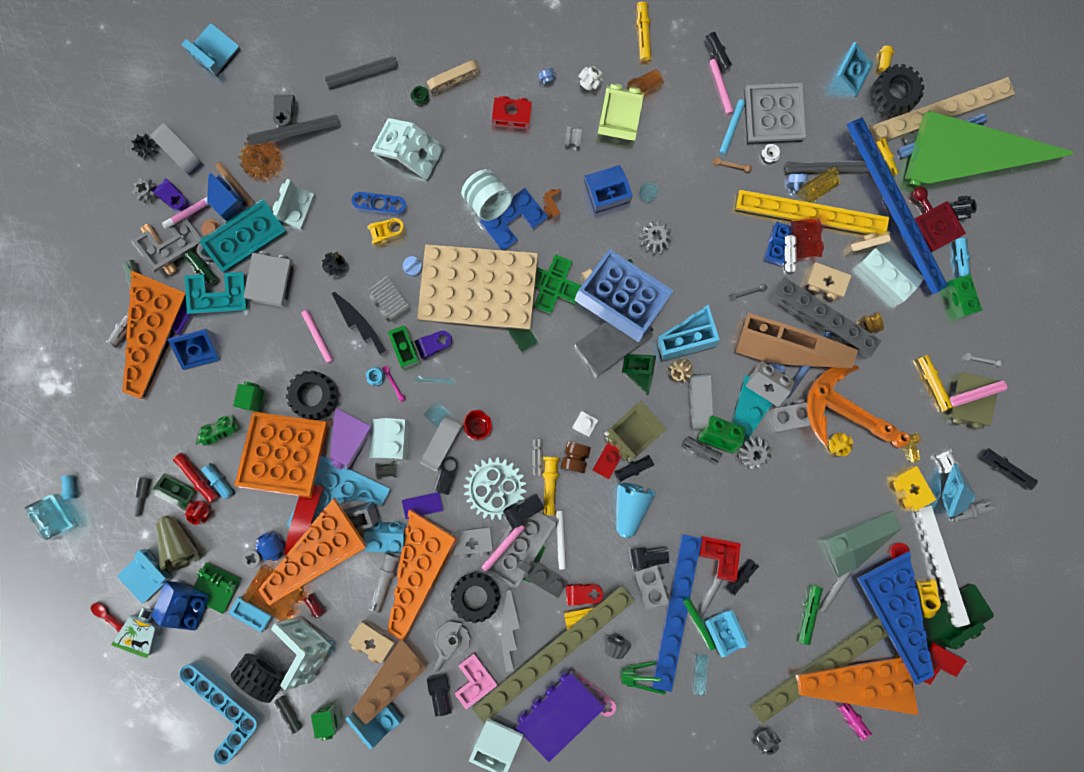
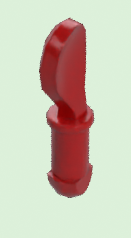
M93 603L91 605V612L95 616L105 619V623L110 624L117 632H120L124 624L115 619L112 614L108 615L107 609L103 604Z

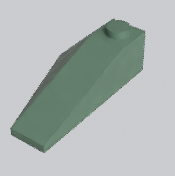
M894 511L822 541L837 575L841 576L861 566L902 528Z

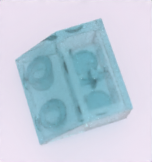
M51 494L25 507L28 512L26 513L28 519L35 523L38 528L37 532L42 539H61L80 526L60 494Z

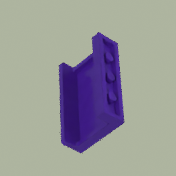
M574 670L570 673L567 671L563 673L558 679L560 682L555 687L551 685L545 691L546 696L542 700L538 698L531 705L532 710L528 713H522L517 719L516 729L523 734L548 762L567 746L606 706V703L601 698L598 699L575 676Z

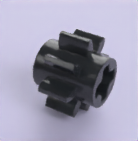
M146 133L144 137L136 134L135 140H131L134 144L131 150L134 153L138 152L140 158L143 155L151 157L152 151H156L153 147V144L156 142L153 139H149V135Z
M958 196V201L953 202L952 209L959 219L971 218V214L976 213L977 204L974 199H971V196Z
M329 252L325 254V259L322 260V268L326 273H329V276L333 274L337 276L343 273L342 269L346 267L344 257L338 254V252Z

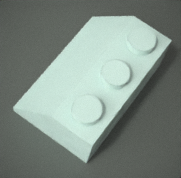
M888 242L876 245L857 265L897 305L903 303L924 280V277Z

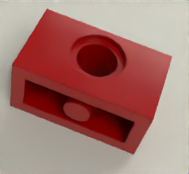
M508 96L494 97L492 125L530 129L532 101L526 98L510 99ZM510 108H515L517 113L511 115L507 111Z

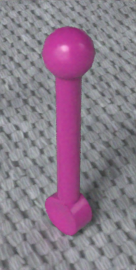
M384 366L382 368V371L384 372V374L387 375L393 388L395 389L398 395V400L401 402L404 401L405 396L401 394L391 374L389 373V367Z

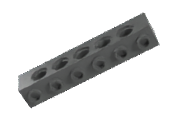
M786 277L780 280L770 295L822 331L830 333L840 343L857 349V354L865 359L873 355L881 342L880 339Z

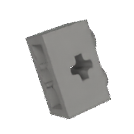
M761 361L750 375L746 387L779 407L790 394L795 381L774 369L773 366Z
M491 527L451 532L453 536L458 538L453 548L454 556L458 555L459 559L470 558L472 553H478V556L490 555L489 551H493ZM471 538L474 541H478L474 549H472L471 545H467Z

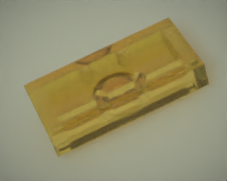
M831 167L801 187L806 201L811 203L841 184L837 169Z

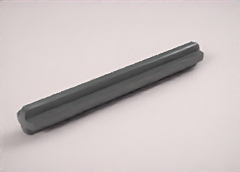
M331 115L246 135V141L248 146H253L338 126L339 119L337 115Z
M864 160L786 162L785 164L786 173L870 172Z

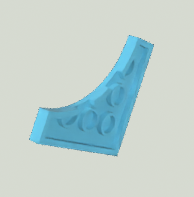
M321 456L315 485L322 486L324 489L313 521L322 513L334 497L339 504L348 501H373L374 504L383 506L391 489L351 469H348V471L344 468L339 470L332 465L330 459ZM294 511L286 525L288 527H290Z

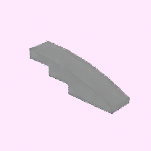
M507 589L502 619V648L506 673L514 671L510 651L517 650L513 630L520 629L511 589Z

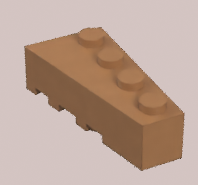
M402 639L397 641L352 708V711L364 725L369 723L427 669Z

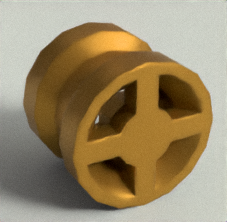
M879 312L874 313L872 316L866 315L862 317L863 328L869 333H873L875 330L878 332L883 331V319Z

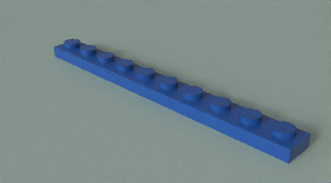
M863 117L848 123L849 133L853 137L858 151L861 153L868 170L875 180V184L879 188L884 202L887 204L892 218L901 232V236L913 255L927 287L932 295L948 287V284Z

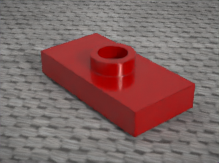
M607 442L592 471L608 480L621 459L619 450L615 445L612 446Z

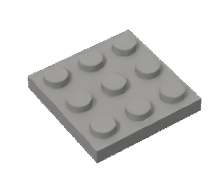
M802 83L745 86L748 143L806 139Z

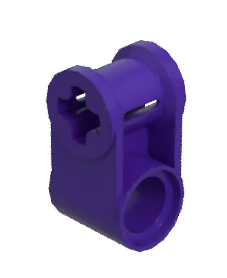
M167 178L153 190L164 203L177 213L190 207L188 199Z
M442 330L419 338L414 342L421 359H425L449 348L452 345L453 338L448 332ZM442 335L444 337H448V339L445 340L446 344L439 342V340H441Z

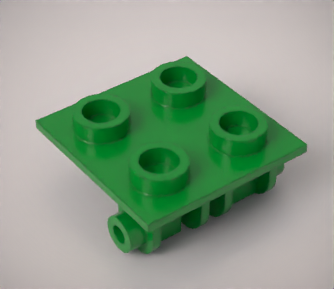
M225 415L212 425L206 424L199 429L200 431H198L195 444L202 443L203 446H209L217 442V440H221L219 434L225 438L226 435L229 436L236 433L239 427L236 422L233 423L234 416L228 417Z
M205 562L203 568H200L197 573L198 578L193 588L209 595L205 606L224 614L240 578Z

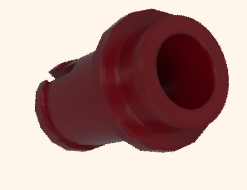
M313 593L308 595L312 603H310L307 597L302 600L312 613L311 617L317 619L325 614V608L321 607Z

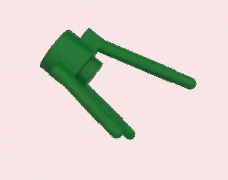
M656 661L627 665V669L622 668V684H627V687H634L662 695L666 693L663 690L637 684L638 681H662L661 678L638 676V671H634L635 669L656 665Z

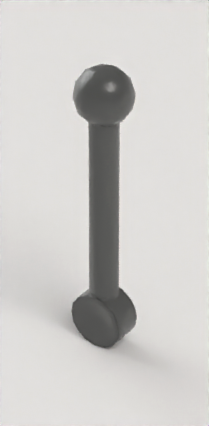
M761 284L760 287L753 288L738 294L731 293L729 295V300L734 301L737 297H741L760 290L765 291L767 289V285Z

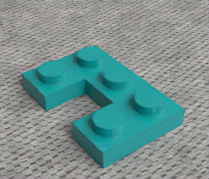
M244 272L224 273L225 292L206 293L204 274L184 275L187 314L247 310L246 299L243 298L245 292Z

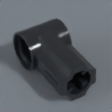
M449 456L443 459L433 490L449 495L456 473L460 467L459 460L456 457ZM451 459L455 462L456 467L454 470L446 468L447 460Z
M535 493L520 503H514L506 507L503 513L511 528L514 529L523 525L529 517L545 508Z
M667 546L629 549L632 569L669 563Z
M447 675L427 678L429 695L432 696L435 717L451 714L452 708L448 693L450 689Z

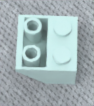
M487 718L469 762L491 772H508L523 734Z

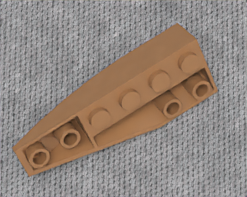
M748 313L735 353L770 364L852 369L858 350L820 335Z

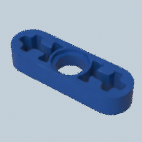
M357 192L351 199L353 206L360 211L402 215L407 210L405 200L399 196ZM362 197L364 201H369V197H371V207H369L368 203L364 202L359 206L356 200ZM383 199L385 202L384 206L376 208L374 206L375 200ZM388 200H390V204L394 205L397 204V201H400L403 207H399V210H396L394 206H389L390 209L387 210Z

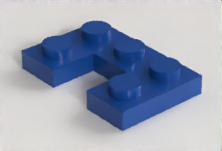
M523 188L513 196L510 206L501 216L491 221L481 220L480 223L499 248L506 251L518 241L508 227L510 223L522 215L531 228L535 229L547 220L548 216L528 190Z

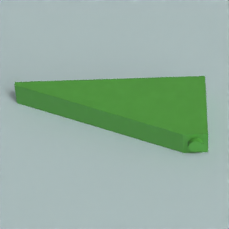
M929 111L923 114L904 179L909 180L911 185L921 186V184L1073 155L1074 151Z

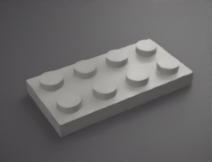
M539 512L529 517L523 524L525 529L487 572L516 590L525 573L516 565L520 559L529 565L531 561H534L556 522ZM511 526L506 530L496 549L514 530Z

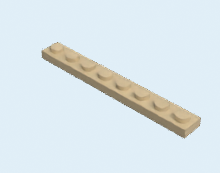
M1009 77L869 126L868 128L875 141H880L879 139L885 137L889 141L919 130L924 112L932 111L956 117L1015 95Z

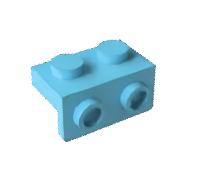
M377 521L373 527L366 528L364 531V540L367 545L365 552L401 553L402 547H404L405 523Z
M733 610L723 611L705 621L721 657H726L740 648L749 646L747 637L738 623V617L734 614Z

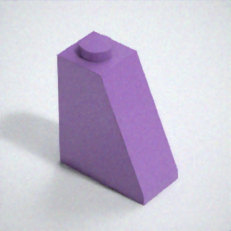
M337 408L334 413L330 461L335 468L339 470L344 468L348 471L370 434L371 426Z

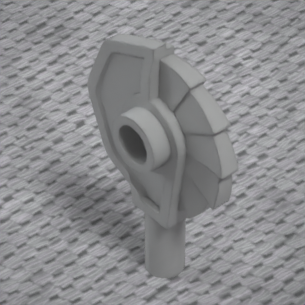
M448 621L436 630L434 646L439 652V657L432 667L435 671L439 672L445 660L449 657L462 656L466 649H468L470 636L467 633L468 630L462 627V623Z

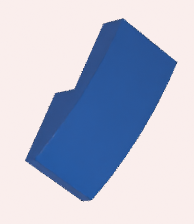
M779 222L775 223L764 261L780 266L784 264L785 246L787 245L785 244V236L793 234V226Z

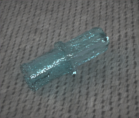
M696 655V667L693 673L695 675L694 694L705 695L706 677L709 676L707 674L708 656Z

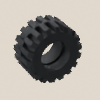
M895 64L892 68L890 66L886 68L874 82L871 91L874 93L871 96L872 100H876L874 103L875 107L879 106L881 113L885 111L887 116L893 114V117L910 112L920 102L924 94L922 91L925 87L921 84L923 78L918 77L920 73L918 71L914 72L911 66L906 68V64H901L900 67L898 64ZM898 83L903 86L906 91V98H897L892 95L889 84Z
M310 370L309 372L303 371L302 374L298 373L295 375L296 378L294 380H290L291 385L290 387L287 386L286 389L288 391L286 399L289 401L287 404L298 416L318 420V418L322 419L326 414H330L332 412L331 409L335 408V401L338 400V396H336L337 388H335L334 382L328 376ZM316 384L322 390V398L317 405L310 407L304 404L302 393L307 386Z
M473 572L464 575L455 583L451 591L450 601L453 606L452 609L458 614L459 618L464 619L466 622H484L486 619L491 618L496 612L500 601L499 588L496 582L490 576L483 573ZM472 586L483 588L487 594L485 605L479 609L468 607L464 601L466 590Z
M249 653L243 656L230 674L234 683L252 698L265 703H271L282 688L280 685L284 679L283 675L272 664L257 655Z

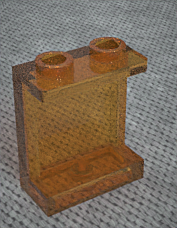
M265 564L260 567L241 600L246 603L251 602L279 619L278 622L289 620L295 612L292 610L296 603L299 604L305 596L303 593L305 588L301 586L273 604L268 605L258 590L274 571L273 568Z

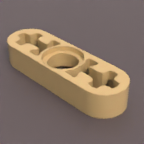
M471 60L427 81L428 87L431 92H437L477 74L480 71V67L476 60Z

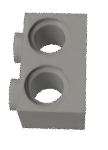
M805 399L794 401V405L787 406V403H781L779 407L775 405V409L770 410L775 432L811 426ZM800 408L806 411V417L804 419L800 418L798 415V410ZM781 412L787 414L788 419L786 422H782L779 419Z
M651 565L647 568L633 571L646 610L668 603L667 598H670L667 586L663 587L662 579H664V574L661 568H658L657 565ZM647 572L654 573L655 578L652 582L645 581V574ZM656 590L659 591L661 594L660 599L652 601L650 598L651 593Z

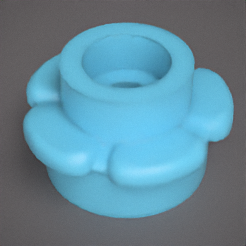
M372 367V369L366 372L367 382L370 385H380L385 378L384 372L379 367Z

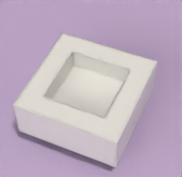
M581 411L572 428L589 437L598 420Z

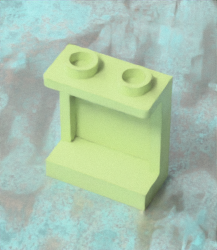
M612 83L611 86L607 85L598 134L635 141L644 92H641V89L636 87H630L629 90L622 88L620 84Z

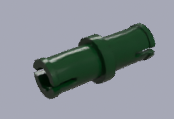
M193 249L183 256L194 268L193 271L196 274L205 275V282L208 286L217 281L218 277L213 274L207 267L208 264L202 261Z

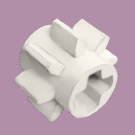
M593 66L586 67L579 74V77L582 78L580 84L587 90L599 88L603 82V79L600 78L602 75L601 71Z

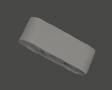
M164 122L150 134L152 139L187 175L201 163L194 153Z
M710 373L693 374L690 377L693 430L705 429L708 425L709 417L713 415Z
M445 415L420 463L437 472L463 424Z

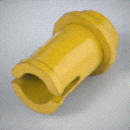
M883 46L880 50L881 59L878 68L880 71H885L886 68L891 67L892 55L895 54L892 46Z

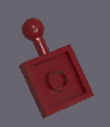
M919 186L913 190V198L921 202L926 211L914 219L931 253L966 234L948 201L933 208L927 199L928 191L925 187Z

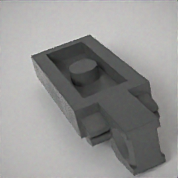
M520 559L516 565L525 572L523 576L528 581L559 598L568 583L566 579L536 561H531L529 565Z

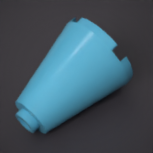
M622 482V485L618 483L617 532L620 533V536L631 538V536L636 535L655 498V491L649 488L648 491L642 489L643 486Z

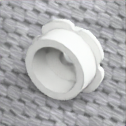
M768 144L762 150V156L767 162L777 161L780 158V149L774 144Z

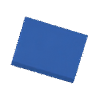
M208 329L168 338L182 370L219 361L214 334Z

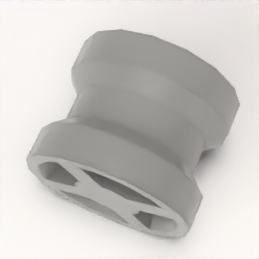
M567 126L565 145L575 144L577 147H580L582 128L572 129V127Z

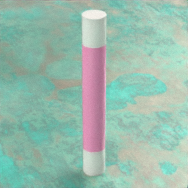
M207 197L162 222L163 227L168 229L209 205Z

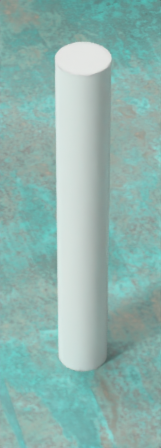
M556 511L559 569H567L563 511Z

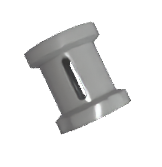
M249 550L243 554L242 562L246 567L253 568L261 565L263 559L257 550ZM251 555H255L254 559H256V562L251 563Z

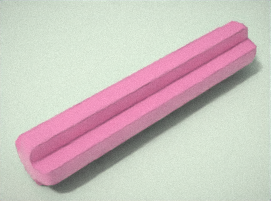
M1002 380L950 397V402L953 407L1006 391L1008 387L1006 382Z

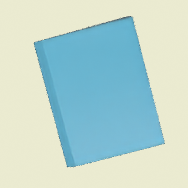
M853 42L846 52L831 82L832 85L854 96H858L874 64L856 42Z

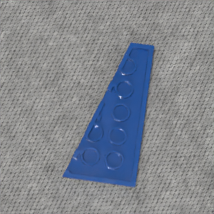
M907 551L858 577L857 580L913 682L918 685L933 677L934 672L926 641V631H924L922 621L923 616L918 590L914 580L915 574L914 569H912L910 551Z

